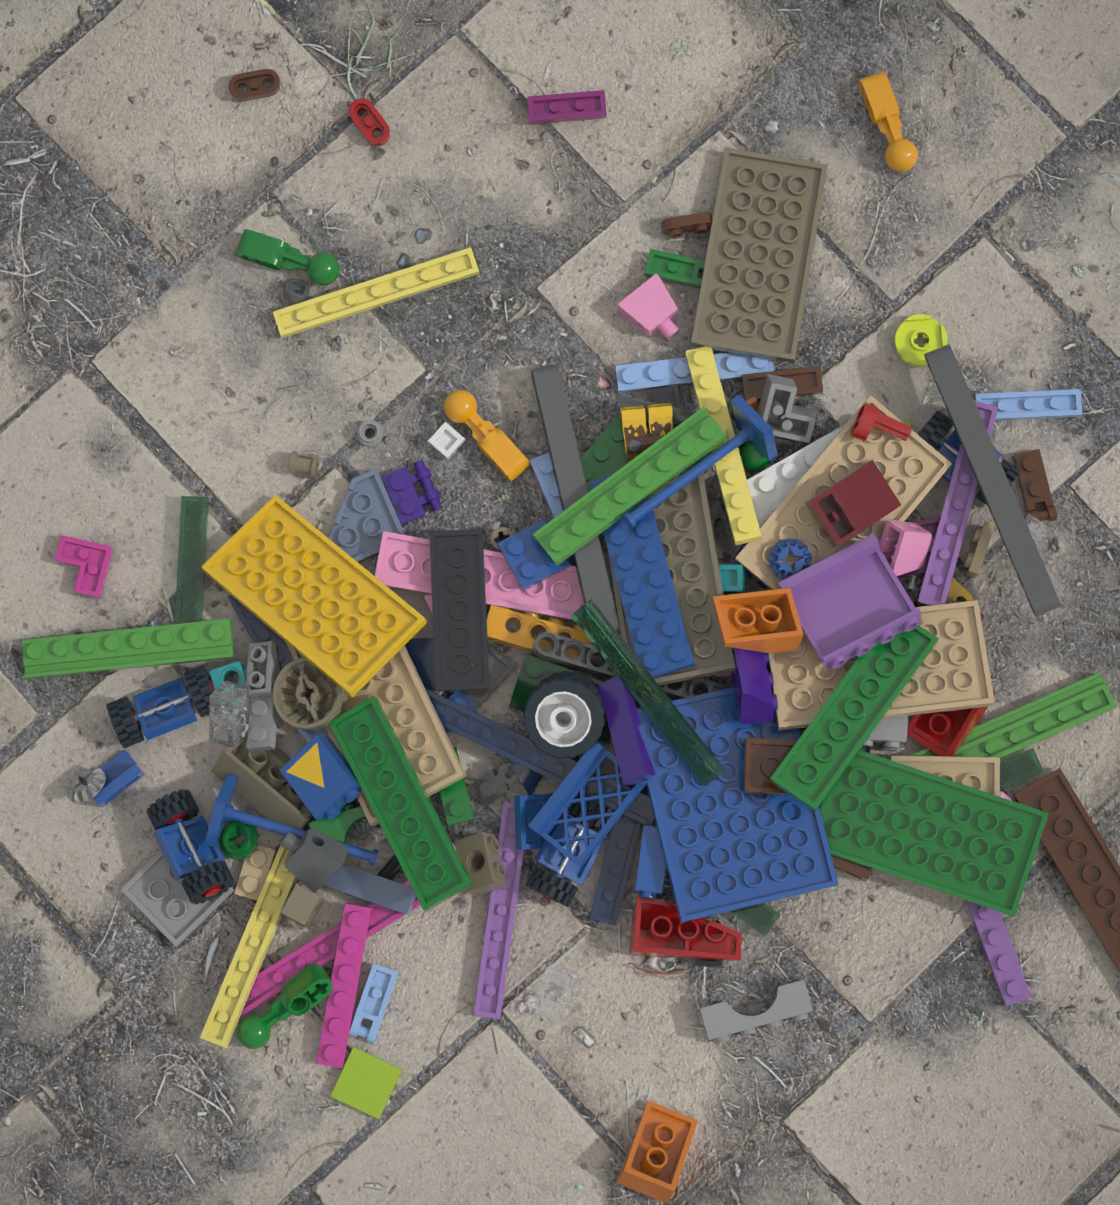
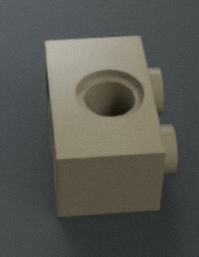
M481 831L455 841L457 854L473 885L465 889L466 893L480 896L506 886V871L500 860V845L495 835ZM484 858V865L481 868V862Z
M296 884L281 911L282 914L286 915L284 921L299 929L303 925L310 927L325 899Z

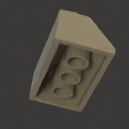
M246 731L223 751L211 771L222 781H225L228 773L238 776L235 792L267 819L303 830L314 816L280 772V769L291 759L276 746L272 750L253 752L248 750V731Z

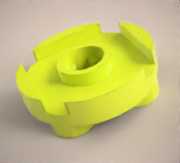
M925 314L908 317L900 324L894 337L895 350L904 364L919 368L928 367L924 356L925 353L947 345L945 328L935 321L933 317ZM918 335H922L923 339L928 340V343H925L923 347H919L918 344L914 343Z

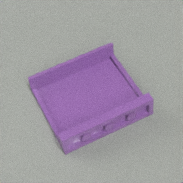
M875 534L779 582L780 589L791 588L802 631L826 671L831 668H840L848 659L854 656H863L877 644H886L895 635L904 630L906 632L911 631L922 622L920 609L915 608L880 550L879 541Z

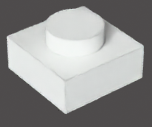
M446 422L428 440V443L447 460L465 442V438Z

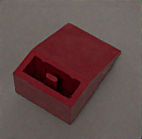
M873 460L806 502L807 507L833 548L847 542L901 506Z

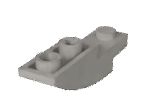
M273 641L251 643L248 648L245 695L250 697L247 749L252 752L275 749L277 727H282L283 719L277 713L273 702V687L280 673L278 655Z

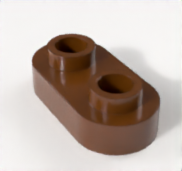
M261 69L237 74L229 81L231 96L240 102L273 96L279 91L281 86L278 74L272 69ZM266 81L272 82V86L269 88L264 87L263 84ZM246 86L247 90L241 93L238 91L239 87Z
M704 212L666 219L661 222L662 234L668 235L669 238H678L686 232L694 231V234L706 233L709 231V227L712 226V214Z

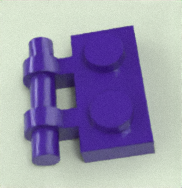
M423 460L413 463L417 473L409 476L406 466L381 476L401 526L425 517L426 514L422 506L430 504L433 512L443 508L439 500L441 498L438 490H435L430 479L432 474L430 469L425 467ZM421 482L425 495L418 497L414 485Z

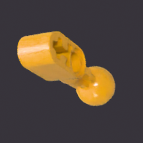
M882 71L859 79V89L874 125L877 124L880 133L886 136L889 144L885 151L887 165L897 172H906L912 169L918 160V151L911 141L902 137L899 107L885 72Z
M455 390L446 397L444 401L446 416L455 423H465L472 430V437L479 444L478 447L507 480L512 482L531 465L523 453L499 428L496 429L490 421H484L477 414V401L470 392Z

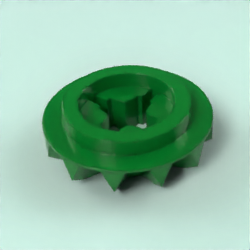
M230 820L224 826L220 835V846L223 853L227 857L237 860H243L246 856H252L251 852L254 848L258 847L256 843L257 838L260 837L257 833V827ZM241 835L247 836L245 840L241 841V844L233 841L240 838Z

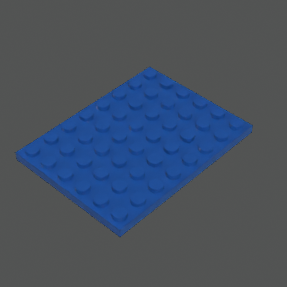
M734 687L637 709L642 723L638 728L656 775L645 779L648 782L646 786L680 923L839 885L819 807L814 812L790 795L743 793L744 739L798 740L801 737L799 728L778 730L776 710L773 713V721L740 724Z

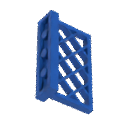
M596 742L581 757L528 826L581 868L648 782L643 780L637 783L631 791L622 792V777L617 757ZM609 758L615 763L616 774L602 776L601 766ZM616 779L617 793L604 795L603 781ZM598 781L599 795L585 797V787L587 784ZM618 797L619 807L612 813H605L604 799ZM599 800L601 814L587 816L586 802ZM581 803L582 817L569 819V807L572 804ZM601 819L602 829L598 834L589 835L588 821ZM583 821L584 836L570 837L569 823ZM564 824L565 838L555 840L548 835L555 825ZM584 840L585 850L577 858L572 854L571 842ZM561 843H566V848H564L561 845Z

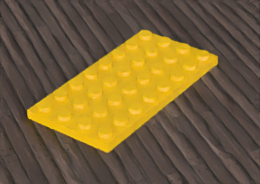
M274 495L201 566L205 574L352 698L427 623L426 618L277 495Z

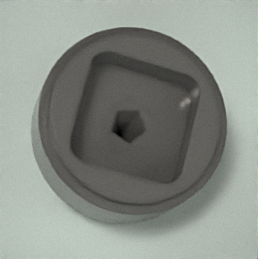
M290 279L285 282L282 294L286 301L298 304L307 301L310 288L307 283L300 279Z

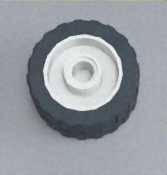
M562 671L560 673H553L541 680L528 698L523 712L524 728L527 731L529 740L534 743L538 750L543 751L546 755L555 756L560 759L575 758L580 754L586 753L588 749L596 744L607 722L598 684L594 683L590 677L584 676L579 672Z

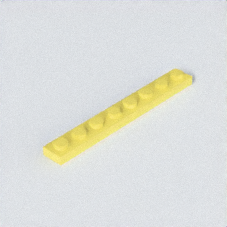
M470 247L273 311L280 336L284 338L478 275L479 269Z
M701 347L685 351V356L699 409L704 407L706 412L711 415L727 435V439L711 450L712 453L733 438L735 434L712 348ZM737 447L715 463L714 467L735 545L761 540V532Z
M281 845L200 1036V1039L225 1049L228 1047L283 915L281 911L298 879L285 867L284 863L289 851Z

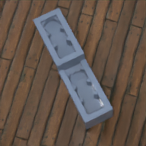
M345 864L323 884L325 887L409 916L417 897L410 886Z

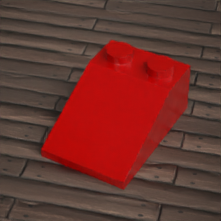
M988 706L914 715L908 724L907 735L941 757H953L984 715Z

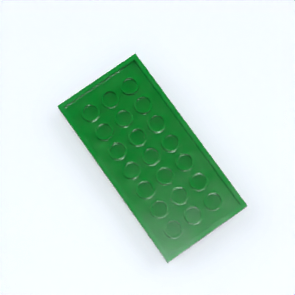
M859 750L820 807V814L832 855L1014 917L1049 815L1047 812Z

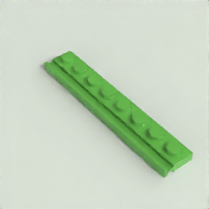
M702 407L533 534L535 539L558 566L621 519L626 512L633 510L727 439V435L711 415L706 412V409Z
M229 618L22 640L23 666L25 667L24 678L35 679L235 658L233 654L232 620Z
M1101 672L974 727L953 757H996L1002 759L1116 709L1117 705L1106 683H1104ZM928 748L910 755L941 757Z

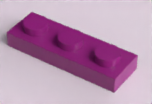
M605 90L527 96L529 124L607 118Z

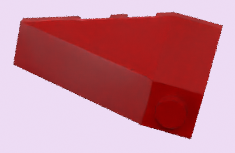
M636 898L631 925L629 955L659 958L741 960L742 933L705 918L680 923L677 907L663 899Z

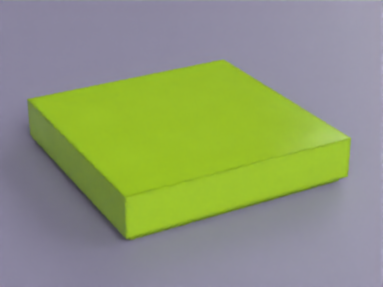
M353 1047L330 1097L380 1119L402 1069Z

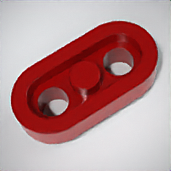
M364 98L353 101L349 107V116L366 141L372 146L386 144L390 138V129L374 105ZM360 111H366L367 115L365 117H359L358 113ZM375 131H381L382 135L380 137H374L373 133Z

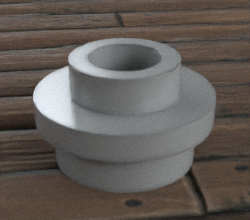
M366 420L358 426L357 437L363 445L375 446L382 440L383 430L378 422ZM367 430H374L375 435L372 438L366 437L365 433Z

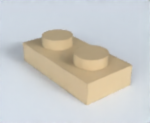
M985 521L981 528L976 527L972 542L976 543L973 553L968 552L964 562V567L968 568L967 576L976 578L979 575L995 524Z
M260 845L253 849L251 852L252 856L245 857L234 892L235 895L256 901L276 854V850Z

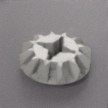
M91 766L89 769L83 768L81 773L76 774V777L69 781L70 786L66 789L68 798L74 803H83L95 797L104 786L106 780L105 773L101 768H96L95 766Z

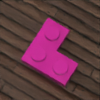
M61 535L55 561L80 567L74 593L101 599L114 548Z

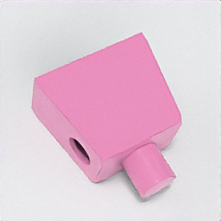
M657 273L618 303L619 313L648 337L659 330L667 340H670L679 332L677 326L671 321L677 315L678 308Z
M886 520L879 545L896 576L920 569L924 565L927 552L932 550L934 539L930 532L915 523Z

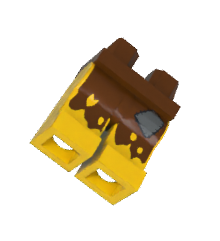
M671 403L647 405L649 432L646 430V415L643 405L620 408L627 463L673 430Z

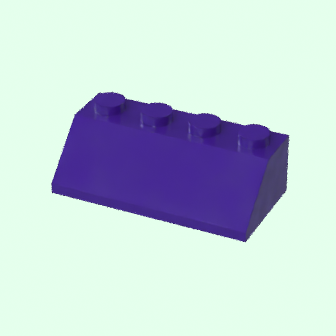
M733 648L735 671H731L740 724L773 721L774 710H778L777 695L771 692V688L774 687L772 671H767L769 653Z

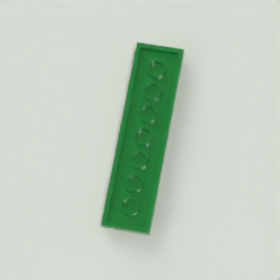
M918 625L911 631L906 632L904 630L895 635L886 644H877L868 653L859 656L774 772L770 782L815 812L938 643L939 638Z
M372 696L330 721L329 725L423 910L428 911L473 885L378 698Z

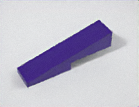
M620 674L599 684L598 687L623 785H635L656 775L638 728L642 723L624 675Z

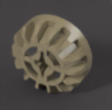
M304 657L287 664L278 674L273 687V702L277 713L286 723L301 730L318 731L320 727L330 726V721L335 716L342 714L340 709L343 702H347V696L344 694V691ZM315 678L325 680L331 688L325 690L316 683ZM332 693L331 703L324 711L323 705L327 700V695ZM300 705H306L307 711L311 712V714L303 711Z

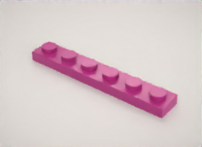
M350 903L344 904L331 976L333 989L327 998L316 1064L343 1068L372 907Z

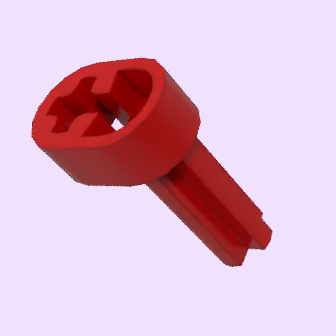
M865 402L858 412L851 430V436L864 442L869 436L872 427L907 441L911 435L912 427L879 413L878 407Z

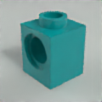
M719 565L724 594L747 593V569L743 565Z
M240 661L209 671L218 698L222 699L245 691L247 666L243 667ZM230 673H237L239 675V681L234 686L226 684V677Z

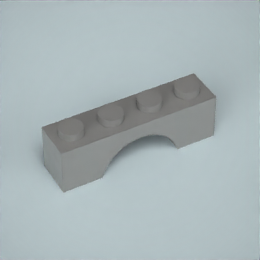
M804 980L776 987L775 998L771 1006L756 1016L739 1014L726 1001L699 1009L707 1040L713 1039L715 1044L730 1040L729 1034L740 1032L741 1037L756 1033L755 1027L766 1025L767 1029L782 1026L781 1020L790 1017L793 1022L807 1019V1013L813 1011Z

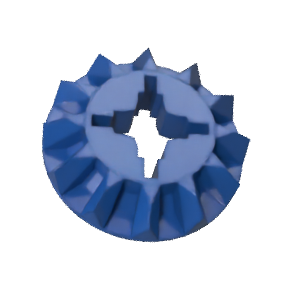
M787 538L779 541L774 545L769 555V565L772 572L782 580L810 567L812 562V555L808 546L798 539ZM788 548L793 556L801 557V559L794 562V571H792L789 563H780V560L788 557Z

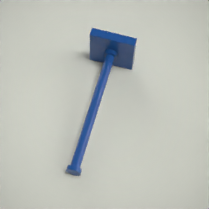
M737 395L731 400L736 427L740 432L631 513L626 512L623 515L624 520L633 528L637 525L636 522L747 440L770 462L778 456L772 427L740 395Z
M228 773L215 800L204 845L215 848L226 822L230 821V819L281 835L290 831L298 838H301L307 831L234 809V806L231 804L238 776ZM338 841L349 847L347 855L369 861L370 865H375L379 850L374 849L370 851Z

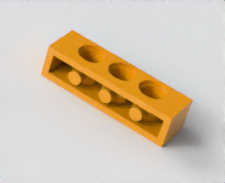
M491 605L488 613V640L533 653L532 648L535 639L532 638L531 632L535 628H542L545 632L557 635H567L571 639L591 644L593 640L588 628L574 625V628L563 626L564 622L561 620L549 618L546 621L539 619V615L536 613L523 612L522 614L512 611V609ZM511 620H516L521 625L519 631L515 633L507 631L505 626ZM542 640L539 642V647L542 651L550 652L552 650V644L549 641ZM565 649L564 653L568 659L574 660L578 658V653L575 649Z

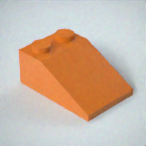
M791 588L713 596L712 602L725 647L770 654L797 651L804 634Z
M648 1100L616 1183L667 1203L675 1192L698 1120Z

